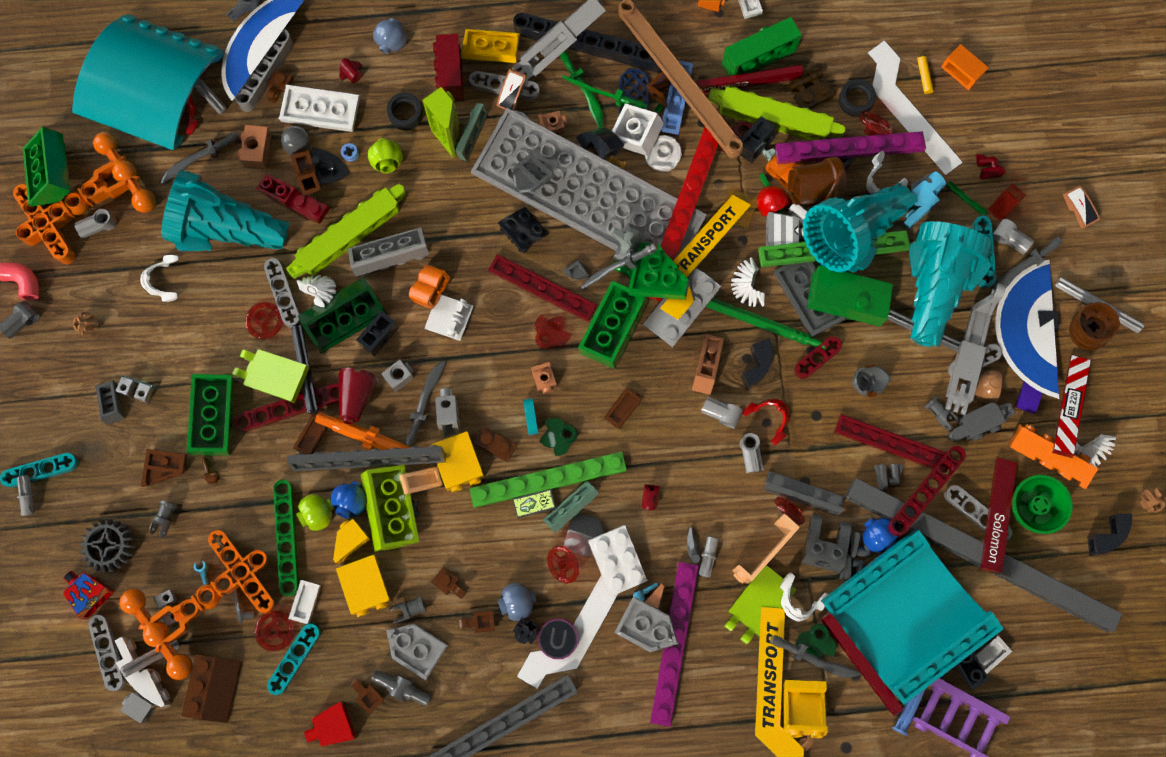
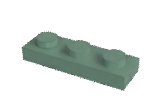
M476 103L475 108L471 110L470 119L463 128L460 141L456 144L455 152L461 160H468L488 115L484 104Z
M586 481L546 516L543 521L554 533L557 532L573 516H576L582 508L592 502L599 494L598 491Z

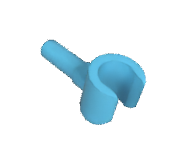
M202 560L203 568L199 569L198 564L194 563V569L200 573L205 585L209 584L206 574L209 566Z
M654 583L646 589L637 591L633 596L644 602L646 601L644 594L656 589L658 584Z

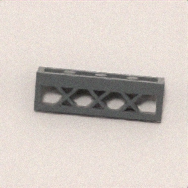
M771 471L768 472L763 491L835 516L842 514L843 508L841 506L844 496Z

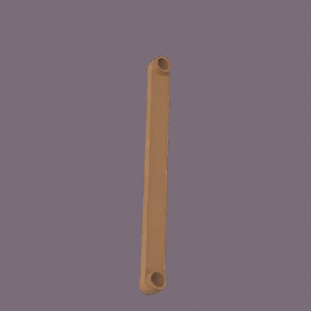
M623 0L618 8L620 18L726 152L727 156L737 158L743 150L742 141L732 131L639 12L631 0Z

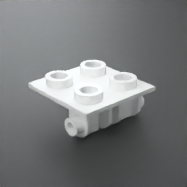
M441 295L437 305L431 310L424 329L461 341L474 306L467 304L466 300L460 299L458 301Z

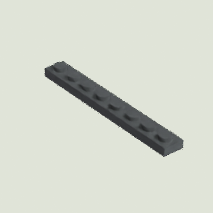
M437 445L422 448L417 446L405 449L391 448L389 450L316 452L307 455L298 453L287 457V464L292 471L446 462V454L442 446Z
M566 675L428 757H470L577 694L578 691L569 675Z

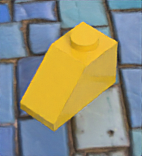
M348 519L340 525L341 529L337 531L333 558L337 564H341L371 540L354 519L351 521Z

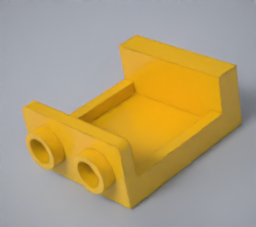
M467 431L431 444L442 446L446 454V462L437 463L447 491L457 492L463 489L462 486L469 483L470 486L476 485L484 478Z
M371 555L336 568L351 615H357V617L369 614L368 610L375 607L376 610L388 607L387 603L392 601L388 595L376 555Z
M785 680L783 684L784 734H790V737L793 738L811 735V738L818 739L826 736L829 731L828 726H826V681Z

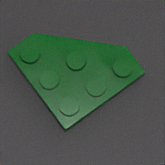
M639 243L638 251L653 243ZM657 244L658 250L655 253L636 261L637 265L636 268H633L628 288L630 296L686 300L689 280L682 274L672 259L664 253L659 244Z

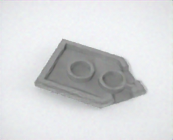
M633 596L614 633L649 652L678 644L670 616Z
M416 624L386 630L392 659L424 680H427L448 645Z

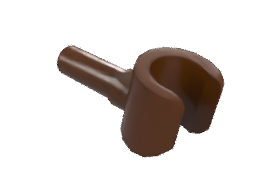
M202 458L205 469L204 479L209 484L217 483V473L210 472L207 459Z

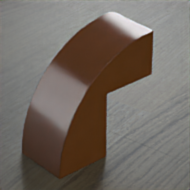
M309 149L291 154L290 157L297 173L296 178L302 195L321 190Z

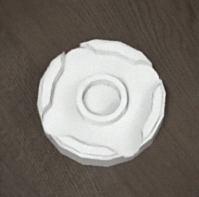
M658 135L649 156L645 155V160L653 170L668 172L675 169L679 164L682 156L681 146L673 137Z

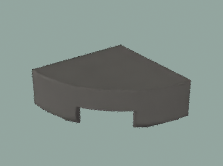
M579 260L563 270V273L571 279L583 280L589 277L588 272Z

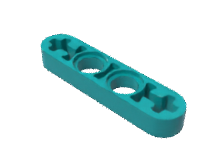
M982 215L975 219L972 229L981 233L982 227L978 224L982 221V224L986 225L983 228V234L992 242L988 254L991 266L986 274L990 281L986 283V280H981L978 284L979 287L987 289L996 281L992 222L989 217Z
M63 453L7 469L1 473L0 482L3 486L15 488L18 487L17 478H13L11 482H8L7 479L10 478V475L24 476L27 469L33 468L34 476L30 478V483L71 472L78 467L79 460L73 454ZM67 458L72 460V462L69 463V467H68L67 465H64V464H63V465H59V464H58V462H59V463H65V462H67ZM52 462L54 465L53 470L50 473H46L44 470L45 465Z
M307 624L302 628L267 683V689L271 694L280 695L286 691L320 638L321 630L317 625ZM307 629H315V637L311 636L307 640V642H311L310 645L300 641L301 638L306 640L308 636ZM299 644L305 647V653L302 656L295 654V647ZM287 662H291L294 666V670L290 674H286L283 670V666ZM280 673L282 676L287 677V681L282 679L280 682L281 690L276 689L274 691L275 686L273 682H278L281 678L278 674Z

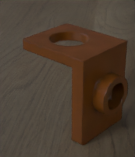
M662 71L647 85V89L653 100L666 107L667 103L661 92L671 82Z

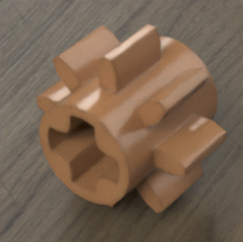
M80 312V316H76L73 320L74 329L81 333L82 336L91 335V332L96 331L98 328V319L93 314H90V312Z
M1148 488L1143 491L1141 495L1143 500L1139 502L1143 509H1147L1148 512H1159L1166 505L1164 502L1166 495L1163 491L1160 492L1158 488Z

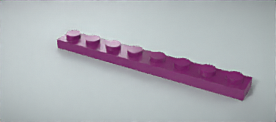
M923 131L779 143L775 145L777 164L821 161L833 156L840 159L876 156L881 151H884L885 155L924 152L926 150Z
M678 562L669 612L678 644L663 648L650 718V723L668 727L671 725L698 565Z

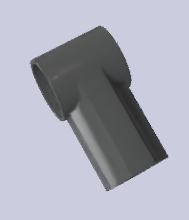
M22 301L13 308V313L0 323V331L7 338L11 339L25 326L33 325L40 315L27 301Z

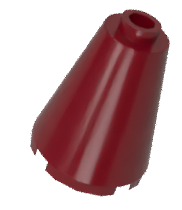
M354 368L340 369L339 418L342 419L343 423L353 425L354 422L359 421L377 384V376L362 369L360 373L354 372Z

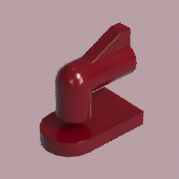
M976 154L977 166H991V168L982 169L979 176L980 179L996 178L1006 173L1005 168L999 165L997 157Z

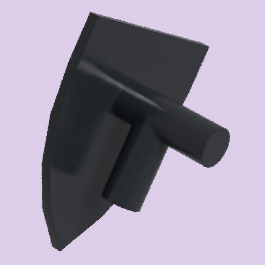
M312 147V161L315 165L320 185L339 181L349 174L345 165L338 157L328 151Z

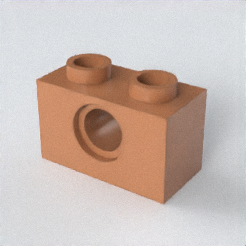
M245 125V129L241 133L242 148L238 151V159L244 167L266 169L272 135L268 127ZM257 144L255 149H250L252 145Z

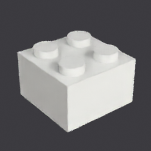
M625 104L612 132L621 139L624 149L649 156L664 123L658 113Z

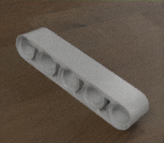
M286 29L282 30L236 95L235 100L243 111L250 112L256 107L267 89L268 82L275 69L278 70L290 52L293 41ZM249 98L247 102H242L244 99Z

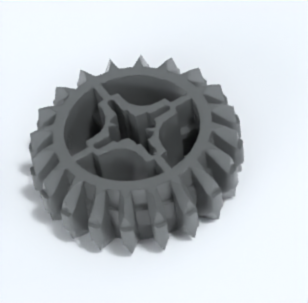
M109 518L105 521L101 519L99 524L92 523L93 529L86 528L88 535H81L85 541L79 543L80 546L84 547L79 552L80 554H86L82 560L88 561V567L94 566V571L101 569V572L107 573L108 569L110 572H115L116 567L118 569L123 568L121 562L129 563L126 557H132L133 553L129 551L136 548L135 545L130 544V542L135 540L134 537H129L132 531L126 530L127 525H121L119 520L113 521V519ZM113 531L117 532V534L120 537L121 543H117L115 541V535H113ZM102 533L100 540L96 541L97 537ZM109 543L112 544V545H115V546H109V547H106V548L100 546V545H105V544H109ZM94 548L99 550L101 561L96 557ZM119 550L118 554L110 560V558H112L113 553Z

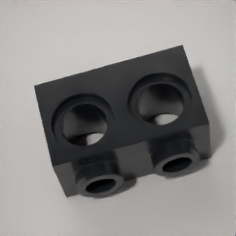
M761 116L740 139L743 144L740 156L753 163L775 139L776 126Z

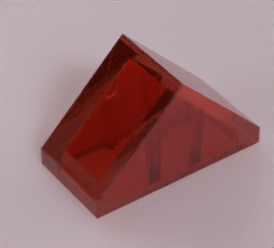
M1011 183L987 210L998 220L1002 221L1026 194Z

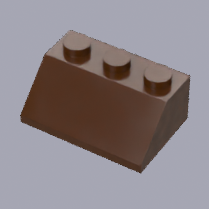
M196 654L181 716L228 723L241 661Z

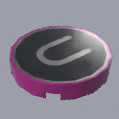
M553 619L546 622L541 628L538 635V644L541 651L547 657L564 659L575 651L578 644V634L570 622L563 619Z

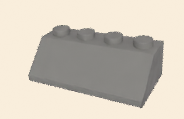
M421 227L348 248L350 266L355 276H365L376 270H385L393 265H403L407 261L420 260L429 255Z
M697 268L687 277L694 303L681 318L677 320L660 309L668 299L663 298L643 323L645 327L672 348L721 289L717 282Z

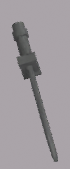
M235 131L217 143L212 139L206 141L207 148L188 156L170 167L165 172L161 184H165L177 176L180 170H185L190 164L209 154L213 159L218 157V150L234 143L240 136Z
M1056 237L1039 252L1037 248L1029 254L1030 258L1004 274L994 284L992 289L996 290L998 283L1008 287L1021 271L1034 263L1037 266L1044 262L1043 257L1057 249L1063 242L1061 238Z
M649 244L638 252H635L633 249L627 250V258L594 273L585 281L581 289L594 284L611 271L627 265L630 269L636 268L637 260L651 255L658 250L657 244Z
M445 361L435 366L426 379L417 412L410 415V421L414 420L409 435L405 439V445L412 447L415 443L421 422H427V415L423 416L426 403L431 391L439 381L446 365Z
M772 636L770 639V644L794 653L791 656L792 658L799 661L803 658L831 674L844 678L856 677L861 674L859 671L844 665L823 661L805 651L809 647L799 643L796 646L778 636Z

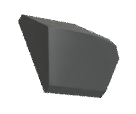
M533 154L512 169L514 186L521 194L535 192L554 177V174Z
M581 513L573 516L562 550L584 557H589L593 554L588 540L604 534L600 519Z

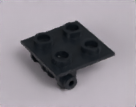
M526 207L498 222L501 227L500 230L507 235L509 240L512 239L511 243H515L519 252L526 253L530 245L549 235Z

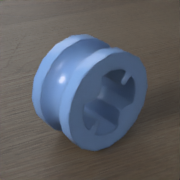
M348 143L341 148V155L346 161L352 162L359 157V151L354 144ZM348 149H351L353 151L352 156H349L347 154Z

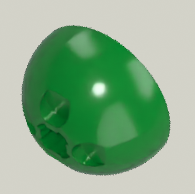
M1035 475L1022 481L1015 489L1012 497V510L1016 520L1025 529L1037 534H1051L1061 530L1068 523L1072 515L1073 503L1068 489L1059 480L1047 475Z

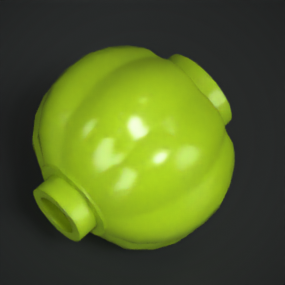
M381 138L369 148L368 160L375 170L388 174L400 166L403 161V153L398 143Z
M311 494L300 501L298 505L300 512L296 513L303 527L308 525L310 530L319 531L330 524L332 520L331 510L334 509L330 499L325 500L320 495Z

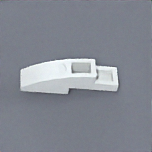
M120 637L115 640L123 657L122 660L116 663L120 671L122 666L138 658L135 651L136 645L129 637ZM142 668L125 677L129 684L150 702L160 707L171 705L169 702L170 695L165 688H162L160 684L161 677L156 670H144Z

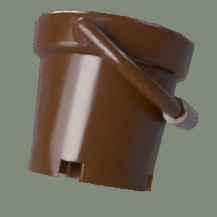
M836 156L826 158L822 162L792 167L793 170L789 171L788 190H793L794 196H790L795 205L819 204L826 199L834 197L846 199V171L842 161Z

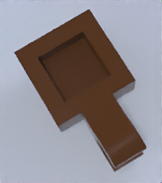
M275 69L268 82L270 88L266 94L269 97L268 101L276 103L280 93H285L286 85H291L293 81L292 75Z
M444 566L431 581L432 584L446 595L450 591L461 599L466 595V592L456 585L460 579Z
M493 610L473 612L474 619L459 620L460 629L474 627L475 633L495 631Z
M358 678L350 684L359 694L355 700L368 714L385 700L372 685L366 689Z

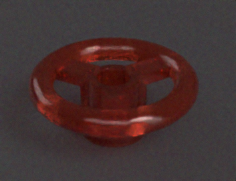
M872 112L860 113L859 119L865 125L863 131L867 135H887L893 132L891 124L881 116Z
M269 302L255 304L248 310L245 317L247 331L259 339H268L275 336L283 325L278 307ZM260 308H269V309H271L272 311L269 312V313H267L265 310H258V309H260ZM277 315L275 328L268 332L270 320ZM263 317H266V320L264 322H261V319ZM251 319L262 327V333H258L252 328Z
M555 546L549 551L547 565L552 576L559 582L565 584L573 583L580 573V565L576 555L565 546ZM556 552H563L565 555L560 557ZM553 559L558 563L560 574L553 565ZM574 568L573 575L567 578V571Z
M271 611L268 614H263L258 619L254 629L257 643L268 651L284 649L290 644L294 636L293 621L288 619L289 616L281 611ZM272 617V622L265 625L263 634H261L262 624L265 620ZM279 617L287 623L288 635L281 632V628L278 625ZM273 627L276 628V633L274 635L271 634V629ZM279 637L283 640L278 645H269L264 642L267 638L275 639Z

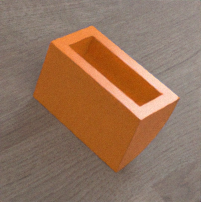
M961 44L946 58L941 66L967 90H970L989 68Z

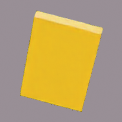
M466 29L461 59L516 63L520 33Z

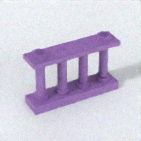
M937 679L931 684L933 686V693L921 718L913 717L912 722L915 723L914 727L923 732H926V730L931 731L971 753L970 757H988L983 753L996 725L999 726L1000 723L1007 724L1010 716L942 679ZM945 693L951 696V704L939 729L928 724V721L940 696ZM964 703L969 706L970 713L956 739L946 734L959 705ZM982 713L988 716L987 720L989 722L976 749L966 745L965 741L977 716Z

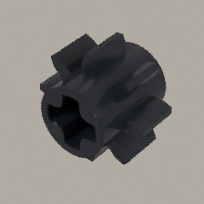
M529 619L525 621L519 620L513 629L516 640L524 645L527 642L532 644L539 634L536 623Z

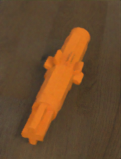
M320 411L316 415V423L363 443L362 447L369 451L373 447L380 450L410 448V446L379 434L380 430L376 427L370 426L368 430L356 424H345L342 422V419L332 417Z

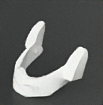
M884 151L879 152L872 160L874 167L868 176L866 184L870 194L881 190L872 182V176L882 166L881 162L885 156ZM903 178L899 183L907 187L908 180Z
M166 255L163 257L162 262L151 265L142 272L140 278L141 285L149 294L161 296L164 302L177 299V293L164 292L152 287L149 283V273L156 267H168L169 264L178 261L179 256Z
M789 573L783 579L780 586L784 590L781 605L786 615L800 622L808 619L815 610L822 611L825 606L821 600L829 595L827 593H824L817 602L814 601L808 612H802V609L793 607L790 600V589L795 575Z

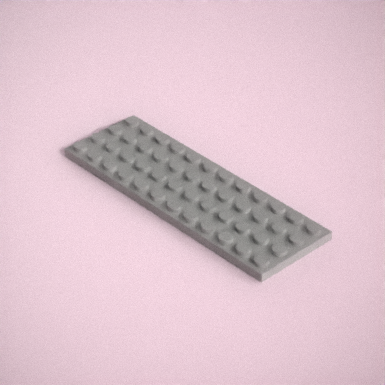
M509 108L505 110L471 170V174L615 251L620 242L610 231L612 227L625 231L628 223L646 230L640 243H656L661 245L677 202V198L601 159ZM533 154L554 174V177L535 192L521 194L514 186L512 169ZM696 208L693 211L678 255L696 236L707 215Z

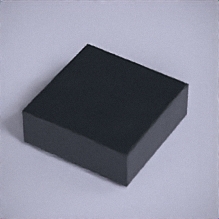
M1038 311L1040 327L1054 319V331L1059 330L1057 311Z

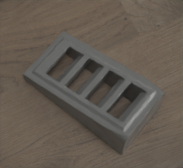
M112 380L95 386L100 419L107 425L124 420L119 393L116 392V382ZM111 390V392L103 394V392Z

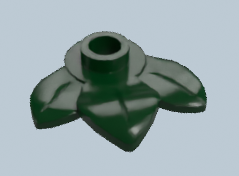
M558 418L545 420V425L549 431L541 437L540 444L548 448H554L555 456L564 455L568 452L570 444L574 443L578 437L576 428L572 425H565ZM565 432H571L572 436L566 438L564 434Z
M821 623L814 624L809 631L802 632L795 643L796 646L801 643L809 647L806 649V652L819 659L823 657L824 653L833 657L836 652V644L829 637V629ZM817 630L822 631V636L820 638H818L815 634Z

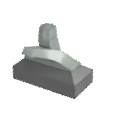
M630 223L627 224L625 231L612 227L610 233L620 242L613 259L620 261L627 258L626 252L630 249L637 252L639 243L646 230Z

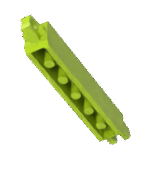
M726 86L725 90L711 88L708 100L720 106V113L727 117L755 124L762 116L776 126V131L809 141L826 140L830 137L842 138L845 133L844 125L833 122L834 118L826 113H816L809 108H799L788 102H778L774 98L761 97L754 92H744L737 87Z
M397 184L389 190L385 187L382 190L376 191L368 201L361 202L356 210L345 214L337 224L330 225L325 233L317 235L310 244L299 248L294 255L296 259L286 268L289 274L294 279L306 272L309 275L315 276L347 252L348 248L355 246L398 214V203L406 197L404 186Z

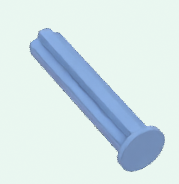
M925 689L905 704L896 726L892 727L894 731L904 736L908 735L906 732Z

